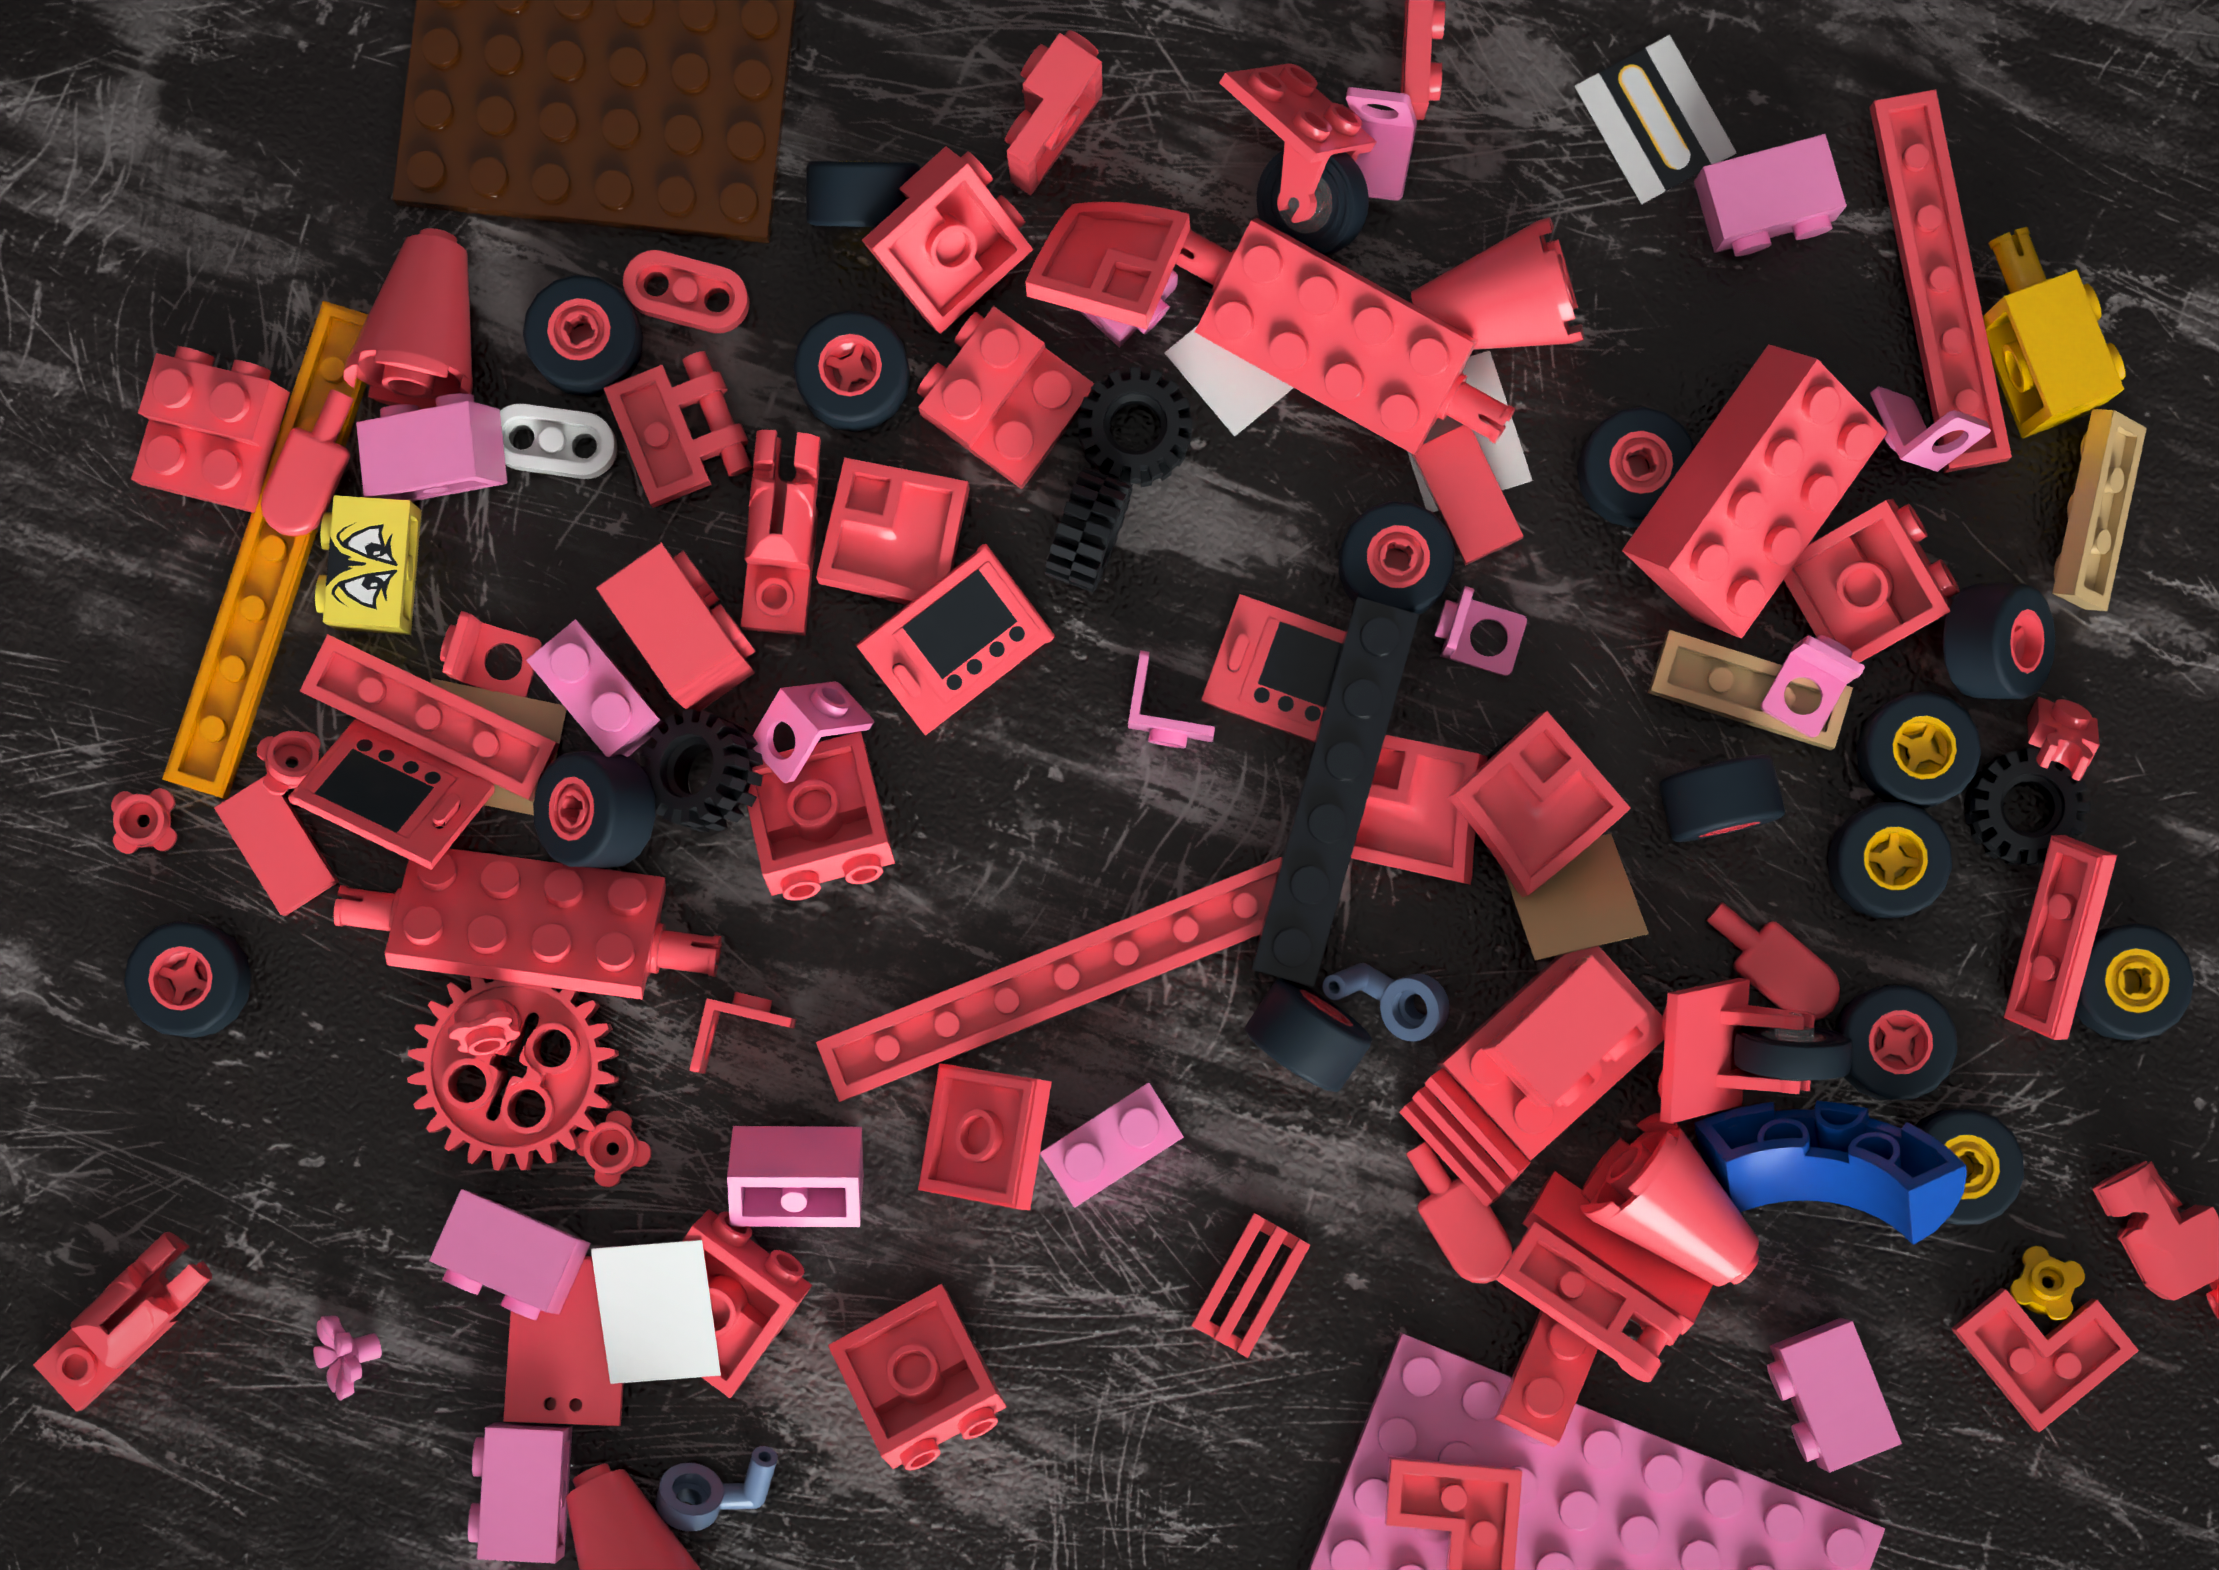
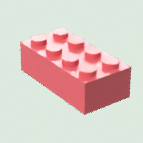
M1768 344L1622 549V552L1694 620L1742 639L1888 432L1818 359Z

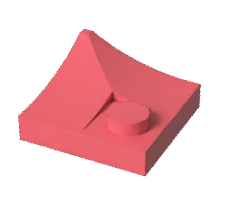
M1085 202L1072 204L1051 231L1025 281L1027 297L1148 329L1190 231L1189 214L1161 207L1126 202Z
M844 457L816 578L818 583L908 605L954 568L970 490L968 481Z
M1548 711L1538 714L1448 796L1449 800L1491 851L1521 897L1529 896L1631 809Z
M1385 735L1351 858L1471 885L1476 831L1449 800L1448 796L1484 765L1488 757L1478 753Z

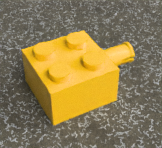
M2028 227L2016 229L2014 231L2015 234L2012 236L2008 232L1989 242L1990 249L1995 254L2010 294L2004 296L1983 315L1993 367L2022 439L2091 414L2092 409L2100 408L2124 390L2121 380L2125 378V368L2121 355L2114 344H2106L2097 320L2101 319V307L2094 289L2088 283L2082 284L2077 269L2055 278L2046 279L2029 236L2030 231Z

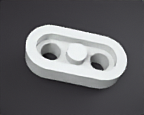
M513 404L500 410L505 465L512 469L579 479H591L604 474L615 461L617 455L615 434L609 425L595 414L529 404ZM523 429L533 431L534 442L529 448L520 450L514 447L513 439L518 431ZM583 438L596 440L597 449L591 457L580 458L576 456V445Z

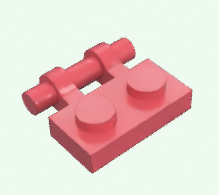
M705 351L693 353L682 360L690 380L672 387L664 366L659 365L604 388L649 503L653 508L712 485L703 461L721 456L729 477L740 475L752 468L744 448L749 442L742 424L734 423L723 396L728 389L722 374L719 371H713ZM694 404H700L711 433L693 439L682 409Z

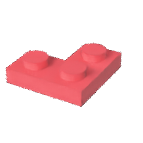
M2000 1288L1951 1328L2029 1426L2037 1432H2041L2139 1351L2097 1299L2092 1298L2044 1336L2006 1289Z
M1390 1457L1384 1523L1386 1526L1449 1531L1446 1570H1515L1522 1470L1519 1468Z

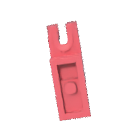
M763 429L757 431L744 560L747 563L741 617V628L743 630L806 636L819 515L816 499L821 439L818 436L797 432L794 466L797 471L796 477L793 481H786L780 477L782 439L777 437L776 430Z
M2144 1161L2128 1167L2093 1186V1191L2107 1216L2121 1217L2132 1213V1218L2128 1220L2127 1226L2118 1230L2117 1238L2121 1241L2144 1286L2162 1299L2177 1300L2210 1284L2212 1291L2208 1292L2206 1297L2212 1311L2219 1320V1216L2214 1207L2194 1205L2179 1213L2177 1208L2183 1204L2158 1174L2152 1161L2148 1163Z
M164 1232L133 1264L128 1266L113 1280L99 1297L71 1322V1329L33 1364L76 1412L84 1410L177 1322L175 1316L212 1279L208 1266L204 1261H201L197 1265L189 1264L171 1282L168 1281L166 1271L190 1248L187 1243L175 1234Z

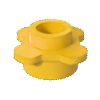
M2030 1247L2022 1256L2025 1266L2023 1272L2011 1284V1296L2018 1304L2024 1305L2034 1313L2048 1315L2054 1320H2063L2073 1311L2071 1297L2075 1288L2081 1286L2085 1280L2084 1270L2075 1261L2064 1263L2049 1256L2047 1250L2043 1247ZM2042 1279H2051L2053 1282V1287H2044L2042 1284Z

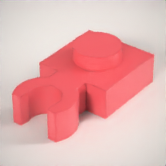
M2037 696L2027 717L2028 743L2041 748L2036 757L2037 763L2046 769L2051 761L2063 764L2071 771V778L2080 781L2099 747L2098 720L2093 718L2087 709L2075 702L2059 699L2054 703Z

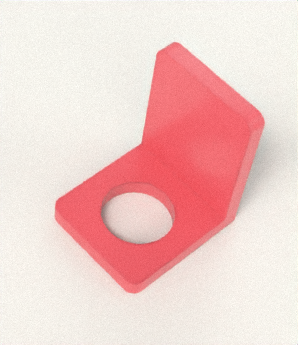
M461 611L457 624H451L445 634L440 660L445 662L443 673L457 682L493 692L497 691L527 697L535 671L526 660L543 645L537 638L482 623L472 614ZM500 644L515 646L522 656V667L519 673L509 680L493 678L486 668L488 653L492 648Z
M735 992L732 1004L707 998L690 1071L706 1073L720 1012L793 1029L797 1019L770 1013L772 1000Z

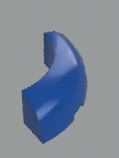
M1816 1101L1814 1110L1792 1109L1775 1111L1774 1102H1767L1718 1113L1694 1123L1699 1149L1704 1162L1740 1212L1762 1205L1788 1201L1835 1203L1864 1211L1883 1220L1904 1235L1914 1245L1934 1233L1953 1214L1964 1194L1967 1176L1966 1164L1948 1147L1910 1123L1906 1122L1902 1128H1899L1892 1124L1869 1118L1868 1108L1844 1103Z

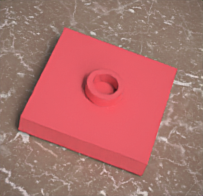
M939 1063L918 1190L1030 1211L1052 1081Z

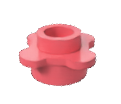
M286 731L275 737L268 736L262 739L257 747V755L265 762L267 774L263 779L264 788L273 795H283L288 789L296 788L319 761L321 745L319 738L307 731ZM294 759L298 762V765L291 768L286 765V761Z
M162 788L153 790L150 795H133L128 791L118 793L111 802V809L114 812L113 825L116 831L113 837L114 846L125 854H132L142 847H154L159 851L171 849L177 841V833L171 827L170 811L175 806L174 796ZM143 815H147L150 819L149 825L146 827L139 825V818Z
M497 1000L476 1001L461 1007L454 1014L455 1024L448 1029L449 1038L458 1040L456 1043L458 1051L469 1052L472 1055H488L498 1052L506 1046L507 1042L515 1040L520 1035L519 1026L510 1024L512 1017L507 1012L505 1004Z
M623 1111L610 1112L606 1117V1121L596 1125L593 1132L583 1131L577 1136L580 1148L576 1152L580 1156L585 1157L588 1164L595 1169L594 1179L599 1185L604 1187L618 1185L622 1174L634 1166L644 1167L651 1158L650 1145L644 1141H639L631 1128L632 1118ZM611 1143H616L619 1146V1151L615 1155L608 1153V1146Z

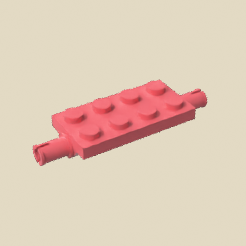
M1258 218L1251 220L1238 247L1232 252L1197 234L1190 228L1175 264L1212 284V292H1214L1195 333L1413 455L1420 450L1438 418L1444 420L1446 416L1487 437L1494 444L1499 440L1506 428L1505 423L1510 421L1515 408L1503 404L1466 383L1468 376L1462 373L1468 358L1478 342L1477 339Z
M451 848L446 851L432 870L409 859L402 887L398 888L395 894L349 888V886L340 885L338 896L342 897V899H336L334 906L335 926L342 927L346 925L390 931L385 949L388 966L643 1000L647 977L651 973L658 974L660 968L708 974V976L715 977L718 970L716 963H719L721 953V936L666 930L664 923H660L666 893L665 877L593 867H569L562 863Z

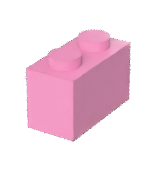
M1826 134L1703 166L1694 181L1714 253L1733 248L1735 256H1744L1770 247L1772 245L1770 238L1794 232L1796 240H1803L1821 235L1832 229L1831 222L1835 221L1847 206Z
M459 393L437 397L435 399L436 407L419 410L417 405H392L380 409V418L356 422L364 497L410 500L412 502L507 484L500 409L476 403L472 394Z
M576 619L526 660L606 757L619 754L626 757L630 756L652 737L650 734L656 727L663 728L666 726V723L589 631Z
M1148 1082L1041 1151L1040 1155L1075 1208L1184 1138V1136Z
M733 1126L727 1173L730 1226L860 1227L864 1177L862 1127Z
M461 1189L429 1261L447 1269L442 1279L443 1281L476 1295L479 1294L482 1285H485L505 1294L501 1302L502 1307L527 1318L537 1320L541 1310L547 1313L560 1314L591 1243L477 1193Z
M1838 1318L1770 1345L1775 1362L1767 1364L1768 1373L1781 1401L1789 1398L1792 1401L1800 1422L1792 1425L1791 1429L1800 1453L1806 1462L1815 1459L1819 1468L1830 1473L1902 1444L1853 1321Z
M495 1422L485 1427L484 1437H476L472 1455V1474L475 1477H482L480 1503H472L470 1507L469 1542H478V1560L556 1563L565 1556L568 1509L566 1496L569 1492L572 1426Z

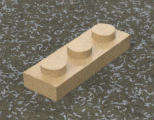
M2092 409L2088 430L2081 441V463L2075 490L2068 501V523L2063 546L2054 566L2055 583L2052 594L2085 610L2108 611L2147 429L2115 410Z
M1669 630L1665 635L1648 693L1820 748L1832 750L1836 746L1853 687L1845 686L1819 735L1810 738L1761 710V703L1782 665ZM1796 678L1786 686L1784 699L1791 711L1796 714L1807 715L1813 713L1818 708L1821 701V693L1813 681L1807 678Z

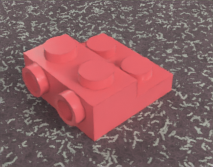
M1068 30L1065 35L1059 33L1049 48L1040 44L1030 55L1020 74L1021 77L1026 79L1022 90L1025 110L1014 121L1004 141L1010 145L1006 156L1008 158L1010 182L1030 196L1103 96L1102 61L1096 58L1099 51L1090 41L1072 30Z
M947 146L899 188L907 200L862 239L927 323L939 334L1034 250L1019 231L1026 223L1020 213L1004 196L999 195L995 199L986 186L993 181V178L986 168L969 151L960 157Z
M993 306L985 318L975 312L965 322L954 341L962 349L948 368L938 362L924 377L917 389V394L924 398L918 408L921 417L1020 489H1023L1079 414L1084 397L1088 398L1091 393V387L1095 383L1046 349L1045 343Z
M177 346L174 357L156 353L138 414L146 417L149 421L131 480L143 486L255 513L290 392L269 380L271 375L269 369L250 362L234 360L232 369L229 371L213 367L215 359L213 356L187 347Z
M1894 499L1883 501L1809 544L1784 578V582L1816 637L1823 635L1846 646L1853 653L1851 658L1859 663L1948 614L1952 603L1951 597L1960 592L1955 578L1944 561L1939 559L1931 564L1919 544V541L1928 537L1915 510L1910 504L1899 509Z
M861 731L818 742L793 782H782L764 760L763 765L752 767V772L763 775L761 786L750 785L748 793L757 798L752 807L747 806L762 875L771 896L783 893L785 899L793 901L804 900L816 895L821 890L820 883L845 877L846 881L851 884L868 883L876 880L883 874L882 867L895 864L882 806L878 798ZM794 749L779 752V754L784 758H789Z
M708 1209L690 1228L682 1241L702 1240L721 1371V1376L701 1378L731 1398L813 1285L802 1278L804 1268L794 1256L782 1250H773L771 1254L750 1239L752 1236L750 1226H730L729 1212L724 1211L717 1215Z
M942 1284L828 1345L881 1457L893 1469L902 1464L906 1470H916L928 1465L940 1455L941 1451L938 1447L940 1443L961 1433L964 1439H973L985 1434L997 1424L998 1419L995 1414L1007 1408L982 1355L975 1347L948 1291Z

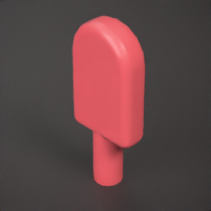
M331 389L312 432L298 427L290 431L263 491L261 500L262 513L270 527L279 533L293 537L306 535L318 527L324 513L327 512L351 456L350 451L346 447L335 442L352 406L353 398Z
M1721 902L1706 919L1711 926L1742 951L1733 963L1734 970L1744 979H1749L1750 984L1779 1009L1811 1012L1815 1014V1021L1825 1018L1834 1010L1840 995L1837 975L1828 964L1776 921L1768 922L1758 932L1724 902Z
M1426 1141L1422 1142L1405 1153L1430 1193L1429 1196L1422 1199L1417 1205L1420 1216L1450 1265L1461 1278L1472 1283L1481 1284L1495 1281L1512 1255V1244L1507 1232L1491 1206L1485 1207L1459 1177L1452 1181L1430 1145Z

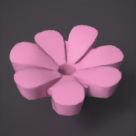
M322 1316L321 1320L317 1321L316 1329L317 1335L324 1345L313 1348L314 1360L318 1368L329 1366L327 1382L333 1393L336 1392L337 1399L340 1401L353 1395L354 1381L362 1378L360 1363L381 1357V1345L375 1333L353 1338L350 1332H346L343 1329L337 1316Z

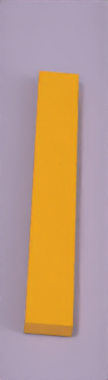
M322 302L276 439L255 513H251L162 780L225 800L229 797L319 528L318 525L316 529L308 534L295 537L279 533L269 526L263 516L261 507L263 491L290 431L298 427L312 432L331 389L354 399L335 442L346 447L366 383L356 378L353 388L345 381L343 372L347 357L368 314L330 302Z

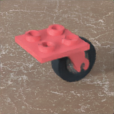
M1289 63L1225 73L1219 84L1285 141L1284 150L1269 161L1259 179L1256 201L1260 220L1325 256L1337 253L1348 246L1362 230L1369 207L1367 184L1361 169L1355 161L1358 154L1371 152L1377 143L1376 140L1361 128L1362 120L1346 106L1332 103L1316 89L1318 85L1316 79L1308 71L1295 64Z
M1735 978L1668 992L1667 1006L1662 1016V1030L1665 1035L1663 1070L1658 1081V1093L1661 1098L1660 1121L1671 1124L1742 1106L1743 1089L1800 1094V1090L1810 1091L1811 1080H1826L1846 1076L1849 1074L1852 1065V1040L1837 1031L1814 1027V1013L1748 1005L1749 979Z

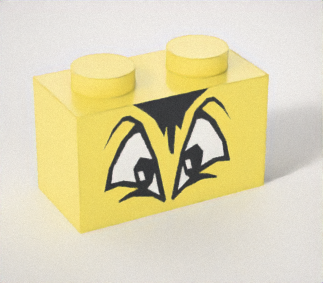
M334 495L332 512H325L321 522V546L323 550H329L327 575L318 576L315 590L316 611L323 613V622L335 630L411 635L422 510L410 500Z

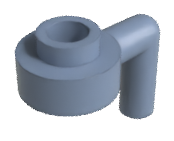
M1358 963L1327 976L1323 981V991L1329 999L1339 1000L1362 990L1380 1001V1011L1384 1024L1393 1035L1405 1041H1419L1437 1033L1448 1019L1449 1000L1444 988L1434 978L1425 974H1410L1395 981L1366 963ZM1416 994L1420 995L1426 1004V1015L1419 1013L1414 1006Z
M767 1446L755 1448L752 1452L744 1483H722L715 1472L697 1463L677 1464L669 1468L661 1478L655 1501L657 1512L668 1525L676 1529L699 1531L710 1526L718 1517L720 1510L757 1509L766 1500L778 1460L777 1453Z

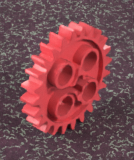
M470 977L472 989L466 991L458 984L450 982L447 984V988L453 1003L448 1007L441 1003L429 1002L428 1007L438 1018L435 1026L416 1024L414 1029L421 1036L428 1039L427 1047L408 1050L407 1055L415 1060L424 1062V1071L407 1077L408 1083L426 1086L428 1093L413 1104L414 1108L420 1110L434 1108L437 1112L436 1116L426 1127L428 1132L435 1133L449 1128L451 1133L446 1141L445 1149L455 1151L466 1142L469 1143L468 1163L478 1164L486 1153L491 1151L493 1170L504 1171L511 1154L515 1155L520 1170H531L534 1151H538L547 1164H553L557 1162L555 1143L560 1142L571 1151L578 1150L580 1146L574 1130L577 1127L591 1132L595 1130L597 1124L588 1114L591 1108L610 1109L612 1106L609 1100L598 1093L600 1085L618 1083L619 1077L611 1073L602 1071V1062L619 1056L618 1050L600 1047L598 1041L613 1030L611 1024L601 1023L592 1025L589 1021L600 1007L599 1003L591 1000L578 1006L575 1004V1001L580 991L562 989L559 992L556 990L557 988L499 980L489 982L484 978ZM497 1000L503 1002L507 1012L511 1014L512 1025L519 1026V1037L507 1042L506 1046L500 1051L488 1055H472L469 1052L458 1051L456 1044L458 1040L449 1038L448 1034L449 1027L455 1024V1012L461 1007L476 1001ZM536 1013L539 1016L538 1024L527 1039L519 1056V1062L527 1066V1072L524 1077L512 1076L505 1089L500 1114L496 1120H490L488 1112L491 1104L494 1103L508 1077V1071L500 1067L501 1059L503 1056L515 1057L525 1034L527 1019L530 1014ZM561 1031L570 1040V1055L560 1066L550 1067L541 1057V1044L550 1033ZM476 1066L485 1075L486 1088L479 1099L468 1103L459 1095L457 1081L462 1071L468 1067ZM535 1090L545 1101V1114L539 1123L532 1127H526L516 1116V1103L522 1094Z

